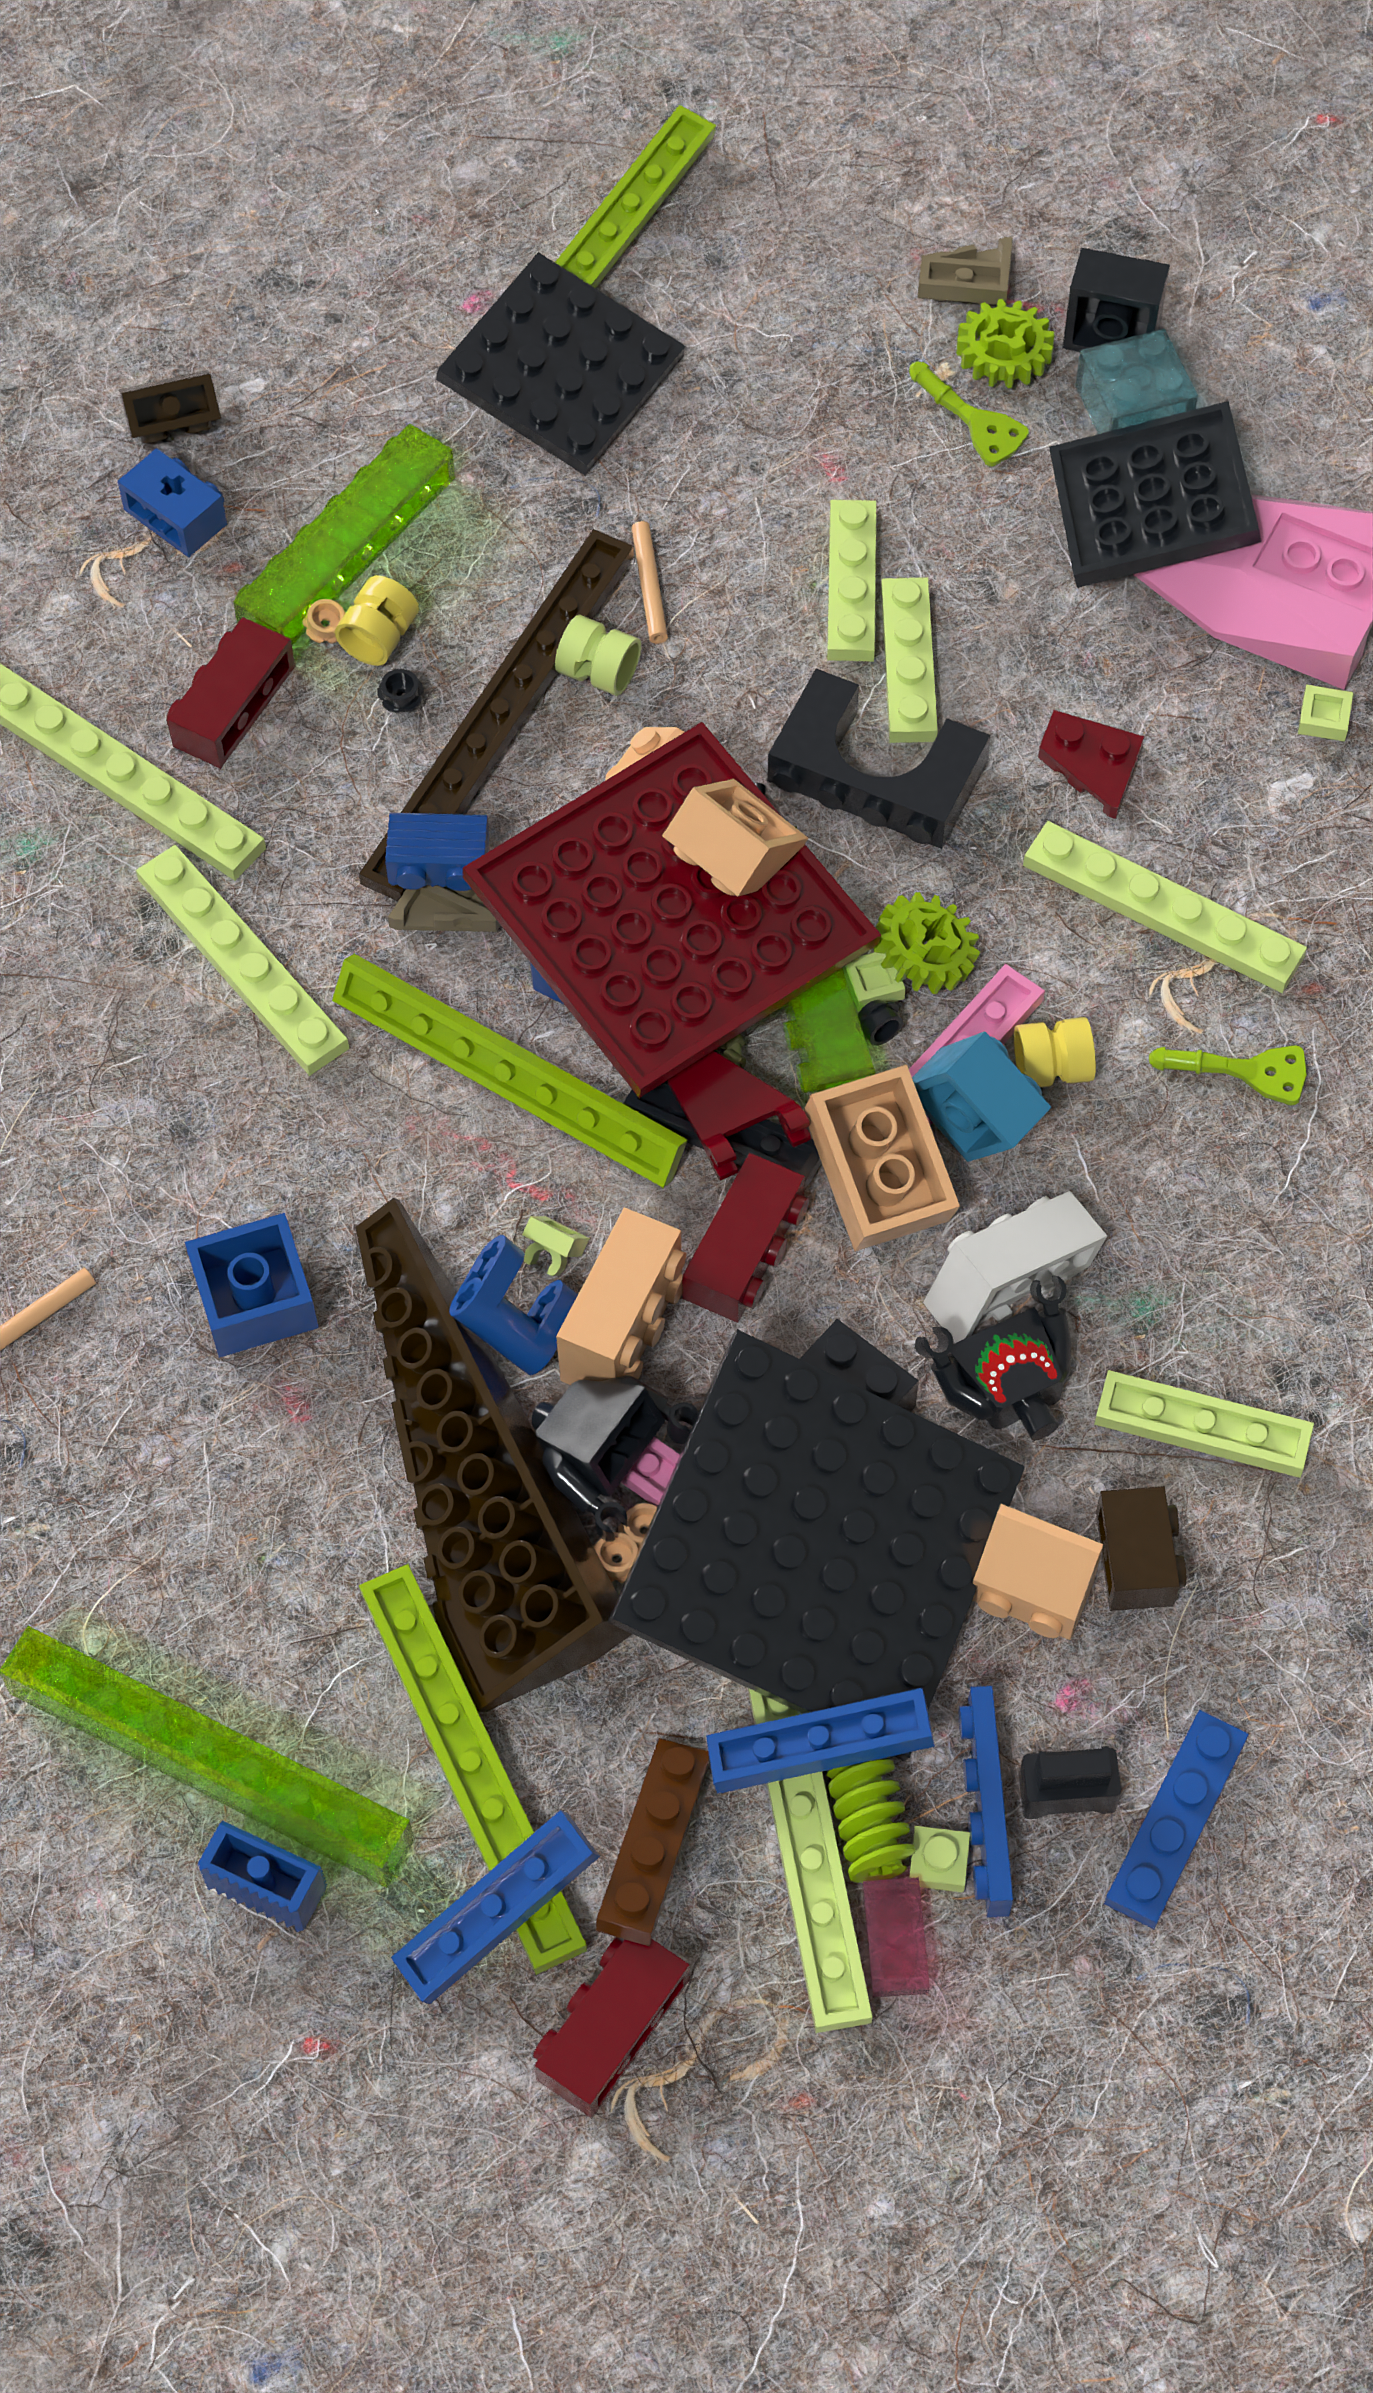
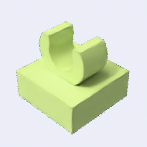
M530 1216L522 1235L535 1242L526 1249L524 1262L529 1265L536 1264L540 1253L546 1250L552 1256V1263L547 1274L559 1276L566 1268L567 1257H581L590 1238L546 1216Z

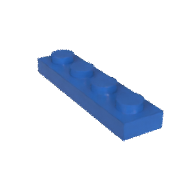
M970 1687L967 1706H959L958 1718L960 1738L970 1739L972 1758L963 1760L965 1791L975 1792L977 1812L968 1813L970 1845H980L982 1865L973 1866L974 1894L976 1900H985L987 1918L1009 1917L1013 1903L993 1687Z
M923 1688L706 1735L713 1784L717 1794L935 1747Z
M1198 1710L1105 1898L1104 1905L1155 1929L1247 1741L1248 1733L1202 1710Z
M560 1810L396 1952L391 1959L419 1999L424 2003L431 2004L596 1861L600 1855L569 1814Z

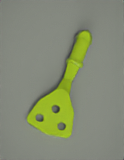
M914 362L910 365L909 375L914 383L917 382L934 398L936 404H940L950 410L969 426L972 444L987 466L994 467L1013 456L1027 439L1029 430L1025 425L1006 414L977 409L966 404L952 390V386L946 385L929 369V365L926 363ZM991 429V430H993L995 433H994V434H990L987 430ZM1012 432H1013V433H1015L1017 436H1016V437H1013V436H1011L1009 433H1012ZM990 449H995L997 453H992Z
M1297 1045L1268 1049L1250 1059L1227 1058L1203 1052L1201 1049L1195 1052L1166 1049V1047L1154 1049L1148 1056L1151 1066L1158 1070L1195 1071L1196 1074L1225 1073L1243 1080L1263 1097L1290 1106L1299 1103L1307 1076L1304 1050ZM1293 1059L1295 1063L1289 1064L1286 1060ZM1273 1071L1275 1075L1268 1076L1266 1072ZM1289 1086L1292 1087L1293 1090L1287 1092L1283 1088Z

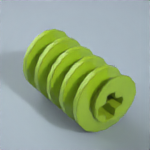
M879 1759L830 1769L826 1776L832 1779L828 1785L830 1795L837 1799L833 1806L835 1816L842 1820L838 1827L840 1838L847 1841L843 1848L845 1859L852 1863L848 1869L851 1881L856 1883L880 1882L903 1874L907 1870V1866L902 1865L901 1860L915 1853L913 1844H897L896 1840L910 1832L909 1823H892L891 1819L905 1811L904 1803L887 1801L886 1797L900 1790L899 1782L882 1780L881 1776L895 1769L893 1760Z

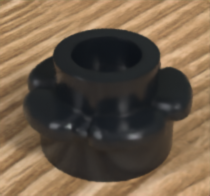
M394 669L386 673L377 690V696L382 700V706L392 713L415 710L421 704L422 699L420 696L424 693L423 684L413 672L406 669ZM405 693V695L398 696L397 694Z
M874 1000L866 1004L860 1010L857 1017L856 1031L859 1033V1036L862 1039L867 1038L874 1046L885 1044L894 1038L903 1025V1020L897 1013L899 1010L898 1005L893 1001L886 1003L880 1000Z

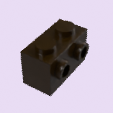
M208 370L119 389L129 434L132 439L140 437L142 443L168 438L167 431L185 427L186 433L212 428L211 421L221 419L211 373Z
M1165 1486L1101 1491L1096 1508V1518L1100 1543L1103 1544L1101 1553L1109 1611L1174 1606L1179 1587L1186 1586L1187 1574L1183 1554L1175 1555L1172 1537H1178L1179 1518L1176 1505L1167 1504Z

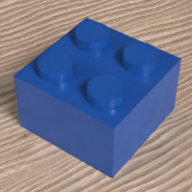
M285 1213L185 1242L219 1358L319 1328L313 1300Z

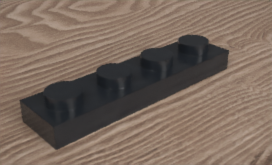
M667 1081L640 1098L633 1090L630 1091L623 1102L624 1105L687 1139V1143L705 1150ZM767 1119L726 1137L736 1154L734 1163L742 1166L748 1154L752 1153L804 1175V1192L822 1163L812 1138L793 1148L782 1126Z

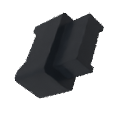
M1102 1746L1101 1749L1060 1752L1039 1751L1038 1753L1025 1754L1023 1756L1018 1778L1022 1811L1026 1819H1038L1049 1814L1089 1811L1102 1814L1115 1812L1122 1791L1115 1749L1109 1748V1746Z

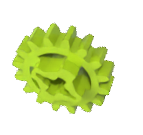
M998 299L996 308H991L987 303L983 302L980 304V314L969 310L966 314V323H960L958 327L956 355L962 356V369L973 367L972 378L978 380L985 375L989 377L988 384L991 387L998 380H1004L1007 388H1012L1015 379H1019L1025 385L1030 384L1031 373L1042 376L1045 364H1050L1052 361L1054 332L1048 331V318L1037 320L1038 309L1033 307L1028 311L1021 310L1022 301L1019 300L1012 307H1006L1004 300Z
M915 892L910 902L903 895H900L893 905L888 904L875 926L881 934L880 942L873 950L880 954H886L881 966L883 969L894 967L898 971L895 981L899 983L907 977L912 980V989L914 991H918L922 984H927L931 993L937 994L942 985L949 991H952L959 981L964 982L975 967L973 965L980 955V951L974 948L979 936L976 933L966 931L971 920L969 917L958 919L954 915L957 909L955 904H951L945 909L940 906L939 896L934 895L930 902H925L921 893Z

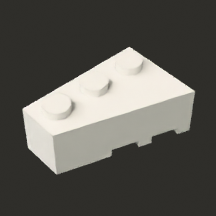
M1071 1191L1052 1199L1047 1196L1042 1197L1030 1205L1026 1211L1015 1216L1009 1213L1004 1214L984 1230L975 1234L972 1231H966L955 1238L948 1246L949 1255L923 1304L943 1328L948 1329L952 1334L954 1343H957L972 1336L975 1328L992 1316L998 1323L1011 1317L1013 1312L1008 1306L1029 1294L1030 1286L1034 1280L1040 1281L1042 1295L1044 1296L1055 1289L1052 1275L1059 1276L1066 1282L1088 1268L1107 1235Z

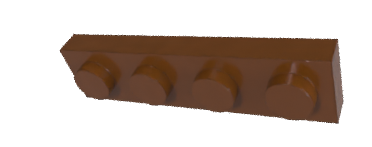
M658 1738L596 1918L595 1931L650 1946L710 1765L708 1751Z

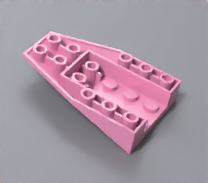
M1251 494L1262 542L1133 574L1214 638L1345 690L1363 656L1368 633L1373 626V512Z

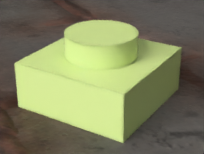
M1306 685L1298 734L1345 741L1349 726L1353 692Z
M874 952L863 955L843 967L842 971L857 1011H860L866 1004L874 1000L887 1003L889 1001L895 1002L905 999L903 981L899 983L895 981L898 971L894 967L883 969L881 966L886 954Z
M915 1826L913 1836L915 1853L911 1855L908 1886L964 1893L970 1832Z

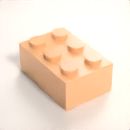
M907 1064L811 1094L804 1108V1112L810 1122L808 1127L854 1252L950 1221L960 1205Z
M623 1208L556 1336L560 1381L571 1385L578 1380L600 1382L624 1375H630L639 1379L643 1368V1361L640 1358L647 1345L654 1347L657 1344L665 1325V1318L662 1315L668 1303L675 1305L682 1295V1269L686 1260V1252L681 1251V1230L628 1208Z

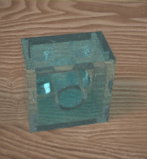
M1165 329L1080 350L1075 387L1098 434L1196 409L1198 394Z

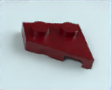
M1053 710L1039 746L1038 758L1053 771L1062 773L1066 777L1067 782L1081 794L1084 791L1089 792L1104 805L1103 813L1110 818L1116 819L1143 748L1145 736Z

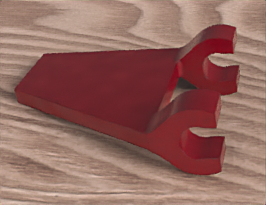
M714 1050L667 1080L668 1085L702 1143L711 1166L720 1181L738 1173V1168L734 1163L736 1154L726 1137L765 1119L778 1116L784 1133L793 1148L811 1140V1135L806 1128L810 1126V1122L799 1104Z

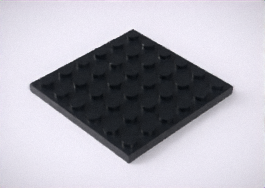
M737 1329L729 1341L607 1622L802 1714L923 1688L927 1709L929 1710L978 1587L973 1584V1580L1001 1504L1010 1507L1025 1466ZM912 1752L895 1755L894 1757L905 1761L910 1758Z

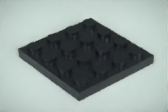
M538 252L437 369L436 380L581 474L586 475L682 359L686 346Z
M1229 401L1049 447L1077 588L1262 542Z

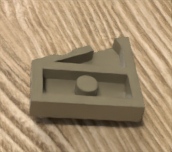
M1013 237L999 238L998 248L977 252V248L972 244L958 247L950 252L940 251L922 255L917 298L978 304L985 302L988 305H997L998 299H1003L1006 304Z
M428 884L416 890L406 889L388 916L389 927L395 930L497 932L501 926L472 889L456 891L447 886L441 887L436 885L431 887Z

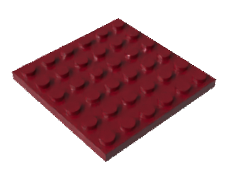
M703 722L695 725L463 867L462 877L639 1098L879 944L881 938L879 931L806 844L758 891L741 896H732L722 892L712 883V875L699 865H691L676 855L674 852L675 846L662 835L693 787L735 779L779 814Z

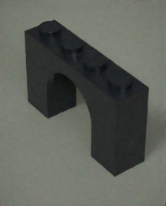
M816 668L768 753L767 781L774 783L783 791L789 793L797 792L815 799L829 809H840L861 817L870 825L876 827L884 826L902 833L916 843L930 844L942 849L988 763L991 735L947 718L927 756L916 768L893 777H875L864 774L851 767L838 751L840 743L858 712L859 684Z

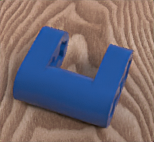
M499 1235L492 1239L477 1257L450 1305L449 1313L524 1373L534 1375L547 1365L556 1352V1336L578 1293L561 1280H556L545 1287L526 1315L504 1297L524 1261L525 1253L506 1236Z

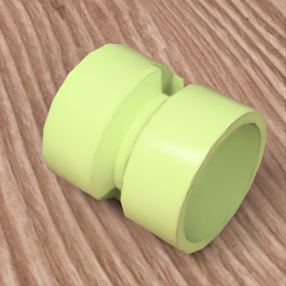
M577 615L570 621L562 635L556 652L555 669L558 673L578 681H584L590 677L593 687L618 696L627 688L635 673L641 653V641L639 638L617 629L606 633L605 626L602 623L582 615Z

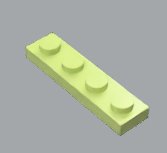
M830 500L827 660L874 662L876 501Z
M928 577L882 578L881 601L889 743L934 742L937 737L938 728Z
M1108 1370L1094 1425L1301 1478L1314 1423Z

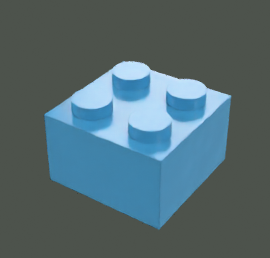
M985 1031L940 1048L912 1077L925 1114L967 1162L1014 1148L1051 1108L1049 1103L1042 1097L1039 1085L1031 1077L1022 1074L1008 1058L1009 1054L1005 1046L996 1038L989 1036Z

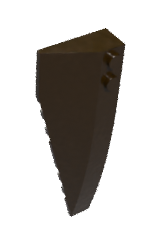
M393 1197L355 1228L367 1286L373 1289L377 1310L373 1312L376 1331L382 1333L387 1357L382 1360L386 1379L393 1383L396 1401L391 1402L407 1482L412 1483L415 1490L417 1507L413 1508L417 1529L423 1530L428 1556L424 1557L423 1560L427 1579L432 1580L434 1583L437 1602L433 1603L436 1623L478 1712L485 1713L595 1662L632 1634L607 1622L618 1595L571 1501L555 1487L542 1462L544 1450L536 1439V1434L486 1343L450 1315V1305L457 1293L402 1203Z

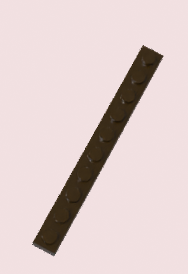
M592 529L400 813L463 814L556 675V652L566 627L577 615H582L589 619L594 618L633 560L634 546ZM387 832L360 871V885L395 901H399L406 889L398 884L393 886L388 883L386 869Z

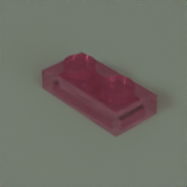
M919 1877L863 1881L862 1891L872 1998L929 1994L930 1983Z

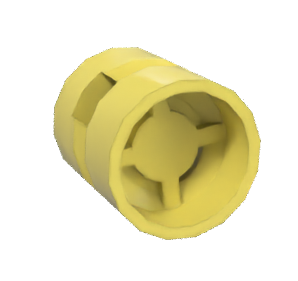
M375 575L369 577L356 596L354 605L349 607L334 630L335 638L340 646L357 660L369 665H383L398 645L400 636L405 634L418 614V602L414 595L397 581L385 576Z
M1086 1017L1063 1019L1056 1022L1053 1030H1050L1044 1022L1015 1026L1014 1054L1016 1067L1022 1074L1031 1077L1040 1088L1052 1086L1056 1076H1059L1063 1082L1065 1081L1070 1084L1090 1082L1095 1079L1094 1042L1091 1027Z

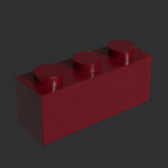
M242 617L232 631H227L222 636L217 652L208 664L200 666L196 671L192 685L182 699L175 700L170 706L166 722L172 746L221 769L295 668L291 639Z
M752 1153L748 1154L682 1275V1299L736 1323L741 1319L746 1307L751 1309L756 1307L765 1287V1281L762 1280L764 1273L769 1265L774 1268L777 1267L787 1246V1239L784 1236L791 1224L798 1226L806 1213L809 1198L804 1196V1175Z
M616 1937L600 1959L599 1965L604 1969L592 1985L586 1982L581 1984L567 2005L566 2011L570 2013L568 2019L558 2032L551 2028L540 2040L533 2053V2058L537 2060L534 2065L536 2080L591 2119L690 1981V1964L653 1939L650 1946Z

